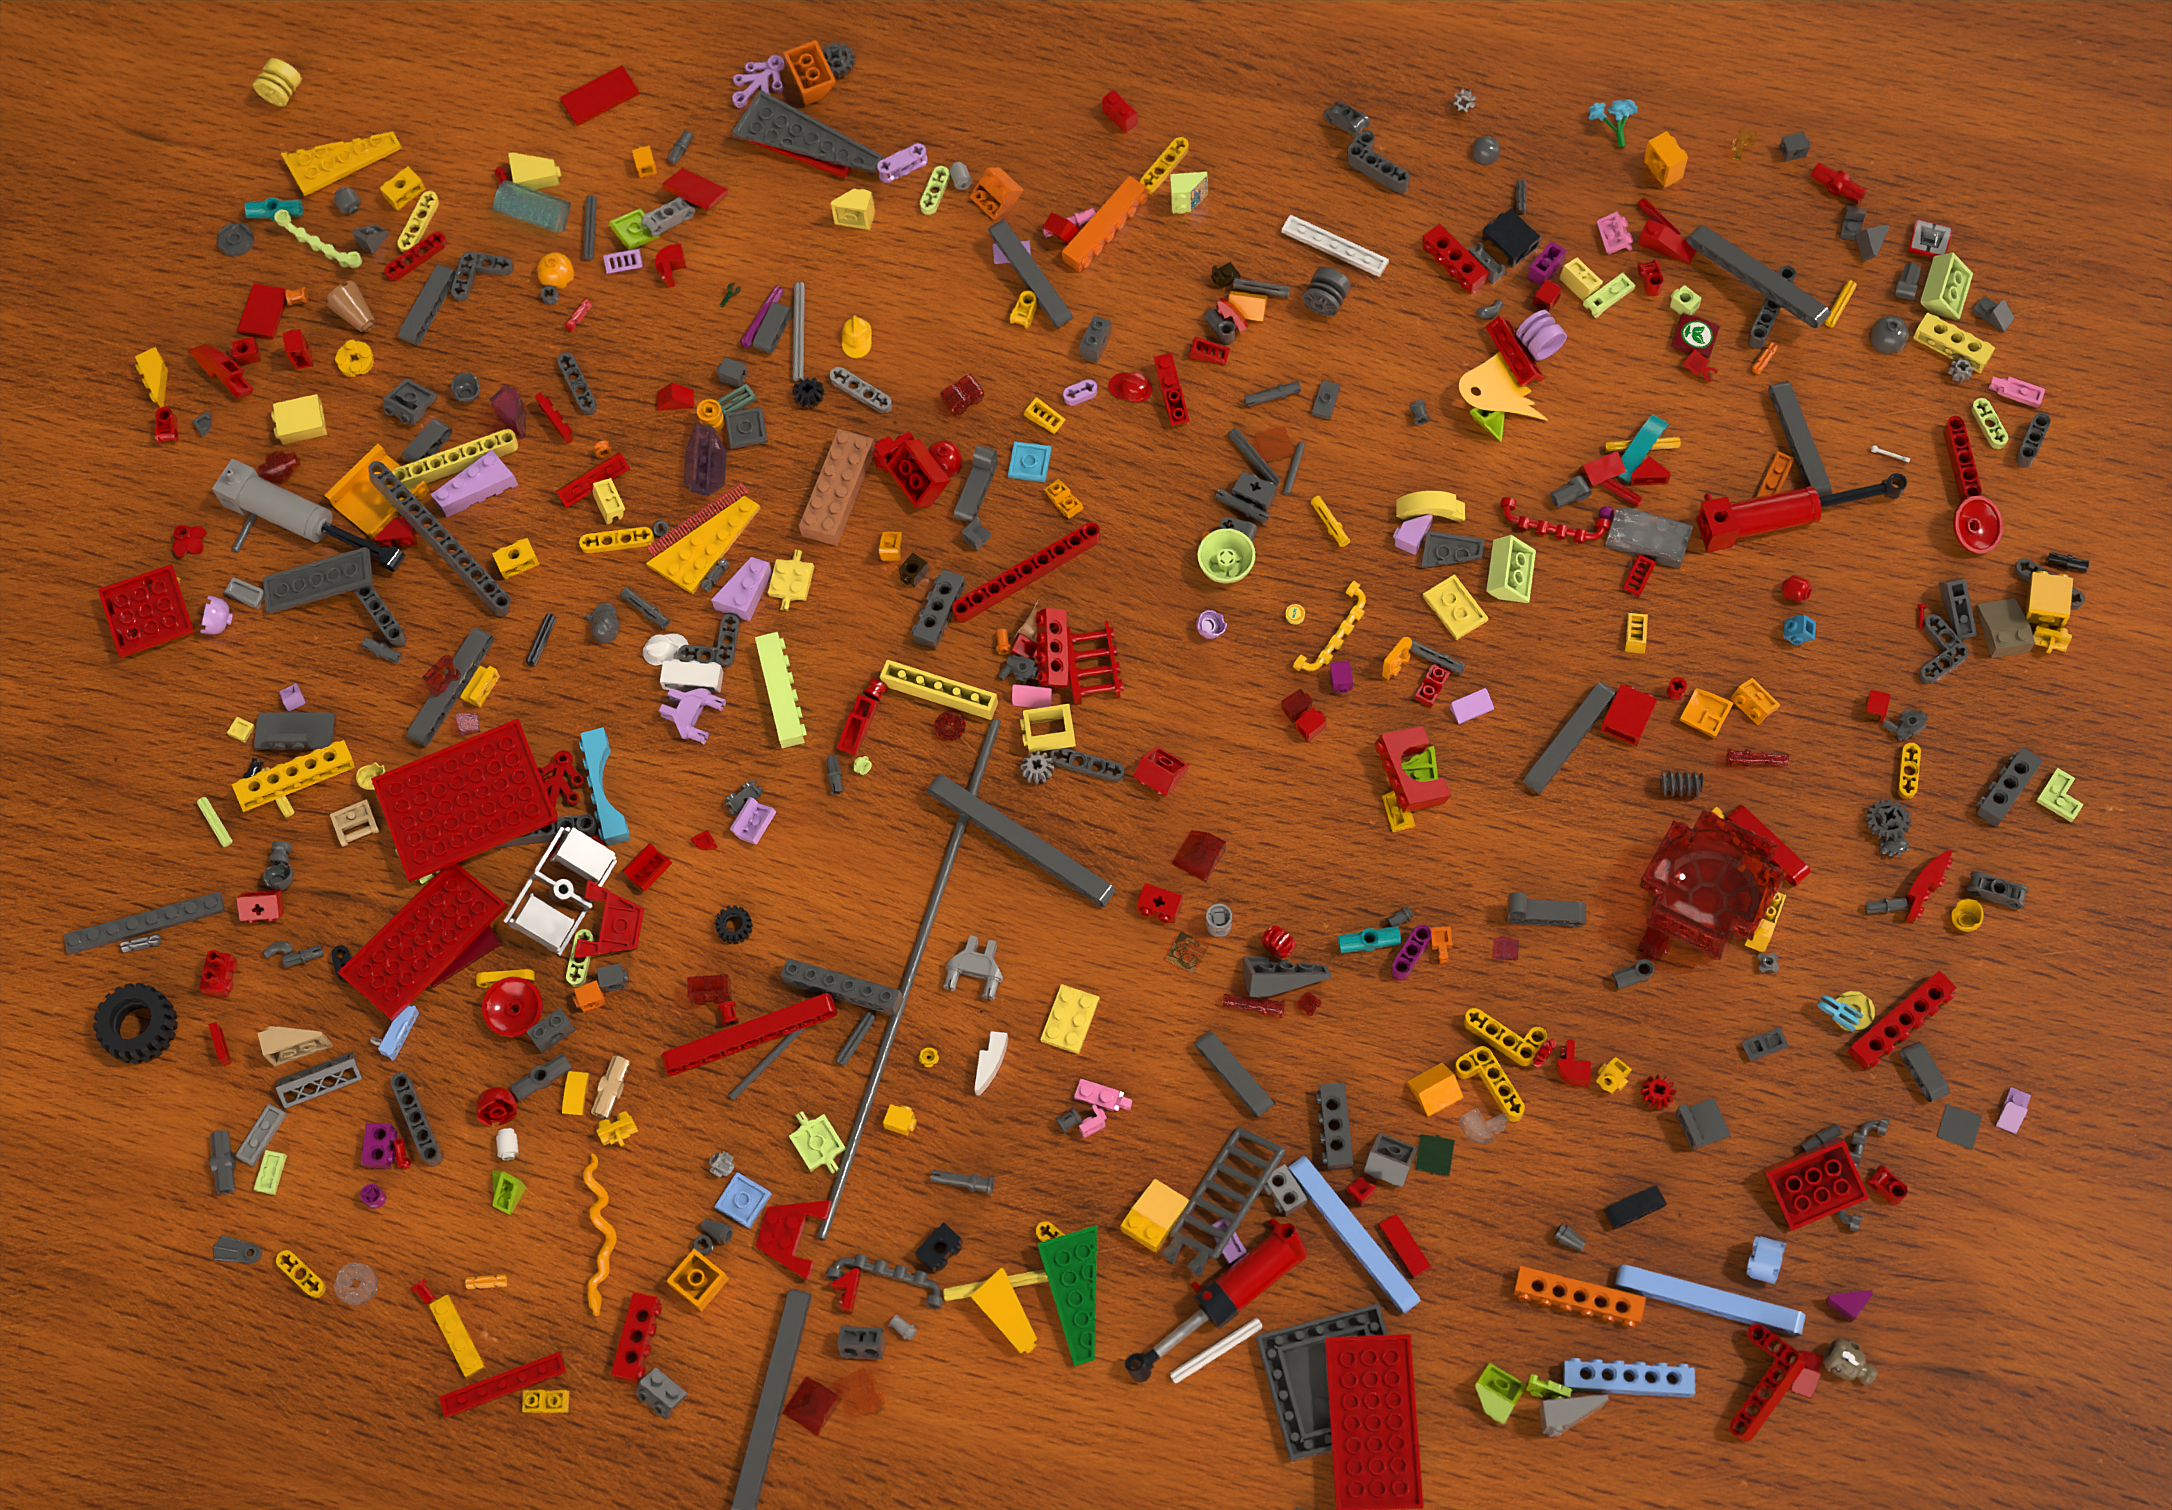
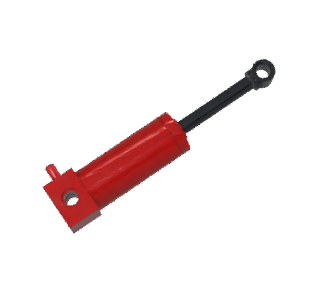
M1894 473L1888 479L1882 480L1880 484L1820 497L1813 486L1730 503L1728 496L1713 499L1710 493H1706L1704 495L1705 501L1701 502L1696 522L1706 552H1714L1732 548L1736 539L1819 522L1821 520V508L1879 495H1884L1891 499L1900 498L1906 488L1907 479L1902 474Z

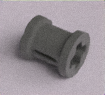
M1423 400L1415 401L1409 405V409L1414 416L1413 422L1416 425H1423L1430 421V416L1427 415L1425 409L1426 403Z
M1073 1107L1065 1115L1055 1118L1064 1134L1067 1133L1069 1128L1082 1122Z

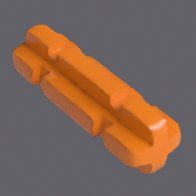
M1773 342L1768 343L1766 349L1763 350L1757 361L1753 364L1751 368L1753 373L1759 375L1762 372L1763 368L1772 358V355L1777 351V344Z

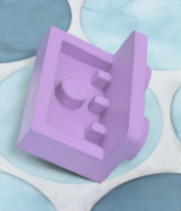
M749 797L730 830L739 839L757 845L776 811L772 807L759 804L754 798Z

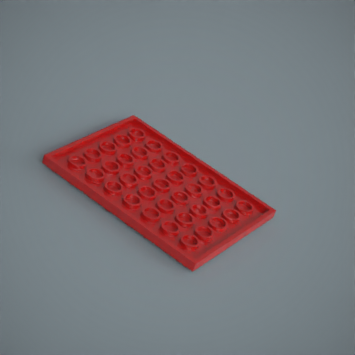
M519 718L371 778L409 882L418 880L558 822L557 815Z

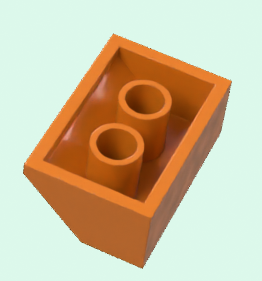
M817 40L783 52L786 66L805 106L822 100L836 84V80Z

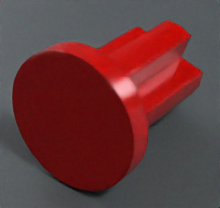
M424 1278L414 1285L410 1291L412 1293L416 1291L424 1303L428 1305L436 1297L426 1286L427 1280Z

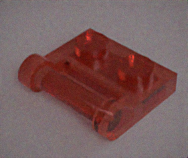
M444 655L430 668L422 679L429 691L437 697L446 691L452 681L459 680L461 673L453 665L452 657ZM444 668H447L448 670L446 674H444L442 671Z

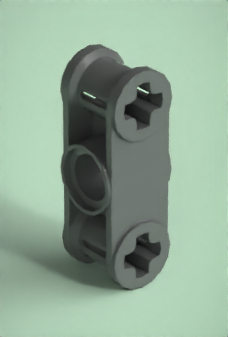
M1336 101L1332 108L1326 109L1323 112L1325 119L1330 124L1351 133L1353 136H1357L1364 127L1370 126V120L1363 112H1359L1343 104L1341 101Z
M1980 871L1971 872L1970 886L1966 890L1969 895L2003 904L2012 909H2024L2025 904L2023 902L2025 894L2028 893V887L1996 878ZM1994 887L1998 888L2001 893H1997Z

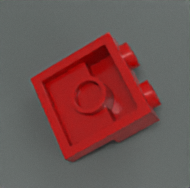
M910 431L900 434L894 441L890 436H887L876 442L871 453L875 458L873 462L879 470L882 468L885 474L889 472L885 466L903 441L914 440Z

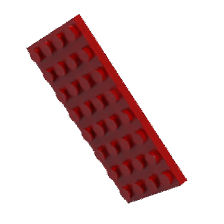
M456 863L442 869L337 973L391 1021H394L508 906Z
M1411 1334L1325 1338L1336 1510H1423L1424 1502Z

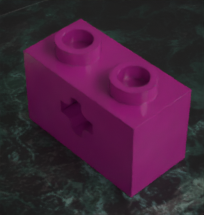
M1551 241L1531 264L1528 279L1542 286L1545 280H1550L1564 263L1567 250Z

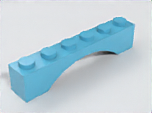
M604 727L581 733L582 740L579 741L581 751L585 752L586 758H583L585 769H589L590 773L587 776L589 787H593L594 793H591L593 805L596 804L598 809L595 811L597 822H601L602 828L599 829L600 838L605 840L608 846L631 840L624 815L608 802L603 790V770L606 760L611 753Z

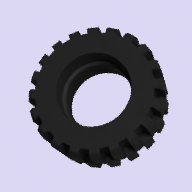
M132 983L125 984V988L122 989L119 986L114 989L115 992L113 994L108 993L105 996L106 1000L104 1003L100 1002L98 1005L99 1012H95L94 1019L97 1022L93 1024V1029L97 1032L95 1037L101 1043L100 1045L113 1057L125 1063H130L131 1061L133 1064H140L141 1060L149 1062L152 1061L151 1057L162 1055L161 1051L164 1048L167 1050L170 1046V1039L174 1040L176 1036L173 1032L174 1029L178 1028V1022L175 1020L177 1013L173 1009L172 1003L159 990L157 991L154 987L146 986L143 983H136V986ZM140 1008L150 1009L151 1021L148 1028L135 1038H122L120 1028L124 1018L134 1010Z

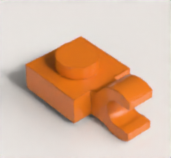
M1451 926L1430 928L1432 949H1438L1439 964L1448 963L1447 948L1453 947Z

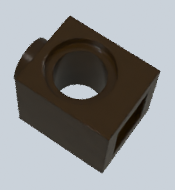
M912 553L898 569L900 579L905 584H911L916 587L929 572L928 562ZM912 569L917 570L915 573H909Z

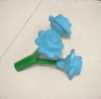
M1630 99L1613 101L1612 105L1607 108L1609 113L1615 115L1618 129L1604 114L1606 104L1594 103L1589 108L1590 116L1588 119L1594 120L1599 118L1601 121H1604L1616 133L1619 148L1625 147L1623 129L1629 115L1638 113V107L1635 105V102Z

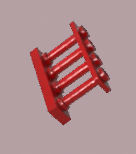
M1104 621L1105 630L1081 634L1071 633L1070 626H1067L1068 669L1074 705L1082 704L1081 697H1085L1087 694L1115 690L1116 697L1121 698L1120 691H1124L1122 679L1118 680L1117 676L1118 673H1121L1119 662H1115L1114 656H1118L1116 644L1112 645L1111 640L1115 638L1113 627H1109L1108 621ZM1107 638L1108 647L1080 652L1073 649V644H1076V642ZM1110 656L1111 665L1087 669L1076 667V662H1079V659ZM1105 673L1113 674V683L1087 687L1079 685V679H1082V677Z

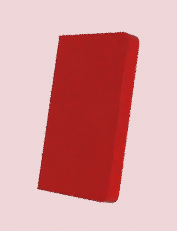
M1618 451L1582 465L1579 471L1582 476L1586 474L1590 485L1594 486L1625 473L1626 469Z

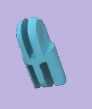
M1827 995L1820 997L1822 1001L1817 1002L1818 1007L1832 1016V1020L1853 1032L1855 1030L1853 1025H1858L1859 1020L1857 1018L1862 1019L1863 1014L1844 1002L1839 1003Z

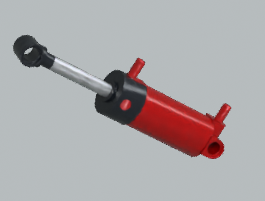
M1274 1218L1270 1219L1268 1224L1274 1229L1271 1231L1272 1234L1203 1288L1197 1281H1193L1191 1288L1196 1292L1193 1299L1200 1310L1146 1354L1143 1352L1141 1354L1133 1353L1127 1357L1125 1367L1132 1379L1139 1383L1148 1380L1154 1368L1153 1364L1205 1321L1208 1320L1217 1329H1221L1237 1316L1243 1308L1296 1265L1300 1264L1307 1257L1308 1251L1295 1226L1291 1223L1279 1224Z

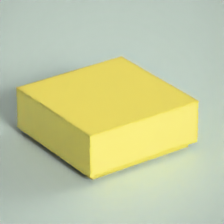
M236 717L227 734L245 743L255 726L248 721Z

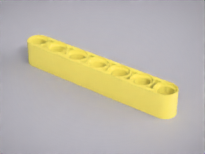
M505 429L394 469L392 473L399 480L403 479L401 480L402 484L410 490L416 488V485L422 481H425L427 484L463 471L491 450L498 458L513 453L518 449V441L512 430Z

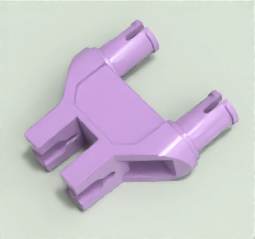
M670 688L667 694L670 697L669 700L677 703L678 706L675 709L662 704L659 709L661 717L676 723L682 739L691 738L705 744L706 740L704 739H708L709 733L695 728L694 725L704 706L708 705L722 711V706L725 707L726 699L712 695L710 690L705 688L695 689L686 693Z

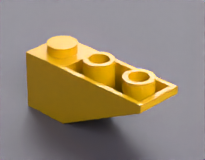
M154 347L135 356L138 362L135 366L140 375H144L145 378L142 381L146 388H150L152 391L149 395L153 403L157 402L160 407H163L168 369L160 353Z
M1769 888L1766 889L1745 946L1763 953L1765 952L1786 895Z

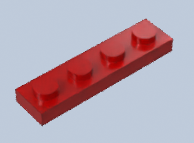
M618 452L555 492L564 507L568 508L592 493L593 483L609 478L613 480L629 470L630 467L623 455Z

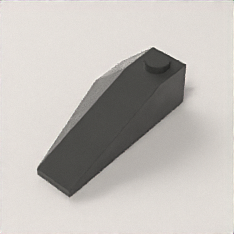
M1243 956L1245 988L1250 997L1262 998L1263 996H1273L1331 978V973L1326 965L1300 962L1299 965H1295L1285 959H1281L1280 963L1269 961V957Z

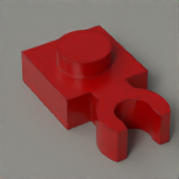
M1695 349L1683 363L1686 368L1697 376L1702 372L1707 381L1712 380L1708 377L1709 371L1718 373L1716 368L1707 366L1710 361Z

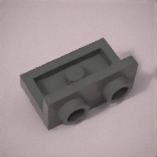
M656 1367L639 1382L636 1390L638 1398L642 1402H646L658 1415L665 1419L670 1417L672 1410L687 1396V1393Z

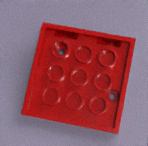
M172 564L97 589L120 658L195 633Z

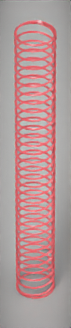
M742 487V489L744 490V492H745L746 494H748L747 489H746V488L744 489V488ZM673 528L672 531L669 530V533L666 532V535L663 534V537L660 536V539L657 538V541L651 543V546L647 545L649 551L653 552L654 550L652 544L657 548L655 542L661 547L658 540L664 545L661 538L667 543L664 536L670 541L667 534L670 536V532L674 534Z

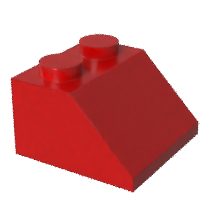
M1156 746L1141 757L1133 777L1138 779L1141 784L1155 789L1158 794L1167 796L1174 791L1190 765Z

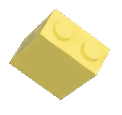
M317 394L273 404L274 411L271 414L274 423L276 422L274 433L283 445L327 435L323 406Z

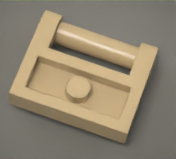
M367 799L330 814L342 847L368 834L380 832ZM369 821V826L344 835V831Z

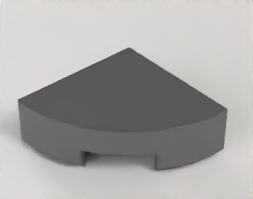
M208 411L192 420L202 437L210 431L212 426V417Z

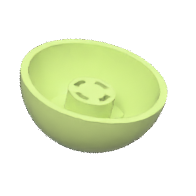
M1220 529L1210 533L1203 539L1198 549V561L1201 569L1210 579L1224 584L1234 583L1243 579L1251 571L1255 561V549L1251 540L1242 532L1234 529Z

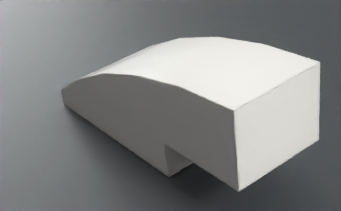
M991 1031L988 1051L980 1050L974 1089L976 1095H981L996 1076L1006 1052L1008 1043L1007 1033Z

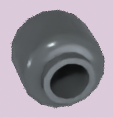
M342 187L335 192L334 203L341 213L353 215L359 211L361 199L352 188Z

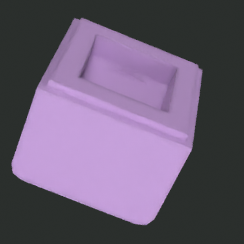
M297 683L279 692L288 711L306 703Z

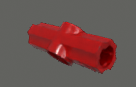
M1820 162L1817 163L1810 177L1826 185L1827 190L1831 194L1836 196L1841 194L1856 204L1861 202L1867 192V189L1851 181L1847 173L1843 171L1836 172Z

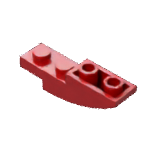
M205 344L189 349V353L211 377L217 376L237 399L252 394L253 387L242 376L244 370L225 353Z
M1172 352L1154 356L1153 359L1158 375L1157 379L1171 426L1190 422Z
M1947 850L1937 856L1918 875L1905 897L1908 902L1912 903L1905 921L1913 924L1916 918L1920 919L1924 908L1921 907L1923 901L1927 902L1931 891L1935 892L1938 886L1942 888L1946 876L1943 875L1945 869L1949 870L1953 859L1950 858L1953 851Z

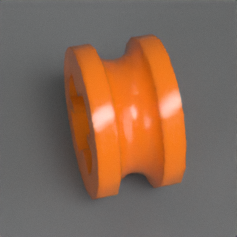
M600 441L593 446L597 458H604L612 453L608 441Z

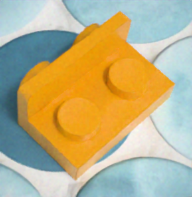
M1753 678L1740 685L1731 697V700L1757 725L1761 724L1768 715L1776 711L1780 706Z

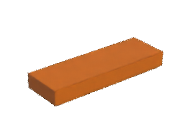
M1777 451L1756 497L1775 494L1781 491L1795 460L1794 457Z

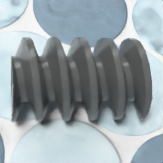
M1661 771L1660 789L1663 791L1664 796L1667 795L1668 790L1672 796L1678 791L1680 797L1683 796L1684 791L1687 792L1688 797L1691 796L1692 792H1695V796L1699 797L1700 792H1702L1703 773H1700L1698 777L1696 772H1692L1691 776H1689L1688 772H1684L1683 776H1681L1680 772H1676L1675 776H1673L1672 771H1668L1665 776L1664 771Z

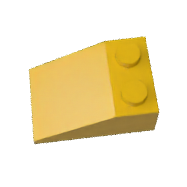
M1154 1179L1121 1224V1231L1157 1253L1189 1200Z

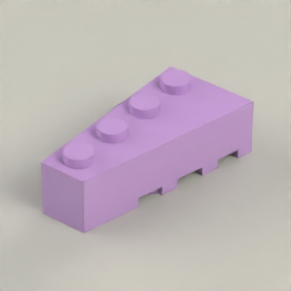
M491 450L432 493L431 496L438 508L446 517H449L469 508L471 504L481 503L489 496L501 494L503 490L519 485L511 471Z

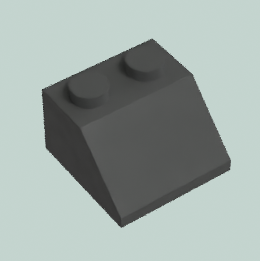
M1379 1133L1370 1151L1364 1173L1369 1174L1373 1178L1388 1181L1392 1185L1403 1187L1418 1147Z

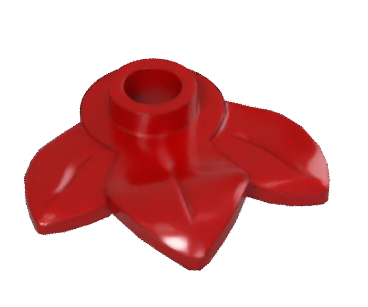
M177 526L174 529L173 536L175 541L172 546L175 554L179 558H182L187 552L201 554L204 550L201 539L207 535L206 530L200 526Z

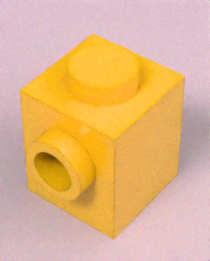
M890 1104L883 1124L885 1129L908 1136L909 1132L914 1130L917 1120L911 1108L904 1105L898 1107Z

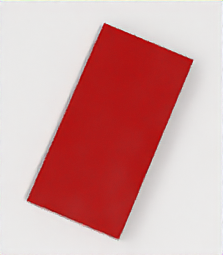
M623 65L559 98L576 126H579L640 93Z

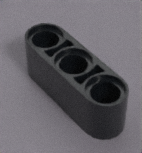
M1655 1185L1623 1199L1603 1211L1613 1230L1662 1209L1667 1205V1202L1658 1185Z

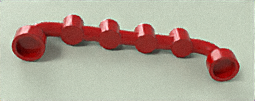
M1503 497L1501 499L1500 507L1503 508L1505 518L1509 522L1517 524L1516 528L1520 531H1528V527L1536 528L1535 533L1539 535H1547V531L1554 532V537L1564 540L1567 535L1574 537L1573 541L1575 543L1584 544L1585 540L1594 541L1600 539L1605 531L1610 530L1611 521L1605 518H1597L1594 526L1597 531L1589 533L1584 529H1571L1562 524L1553 525L1544 520L1535 521L1526 516L1517 517L1511 514V510H1515L1517 501L1510 497Z

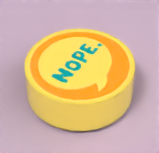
M1298 604L1290 605L1286 609V620L1293 625L1303 622L1305 618L1304 608Z

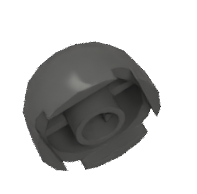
M1896 316L1879 318L1872 326L1869 334L1873 348L1884 354L1900 352L1905 347L1909 337L1907 325Z

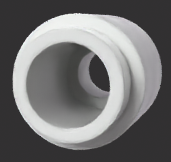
M510 1128L499 1130L496 1136L498 1157L506 1161L515 1159V1156L519 1154L517 1134L514 1133V1129Z

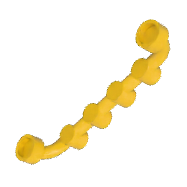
M1353 581L1346 591V594L1350 597L1354 595L1358 597L1357 604L1352 608L1317 660L1309 664L1307 663L1308 658L1301 654L1295 661L1293 668L1298 671L1301 669L1315 671L1323 664L1328 665L1333 658L1331 652L1334 649L1337 651L1344 643L1341 639L1343 635L1349 636L1355 627L1352 625L1355 619L1359 621L1365 613L1362 609L1366 603V597L1364 592L1359 589V583Z

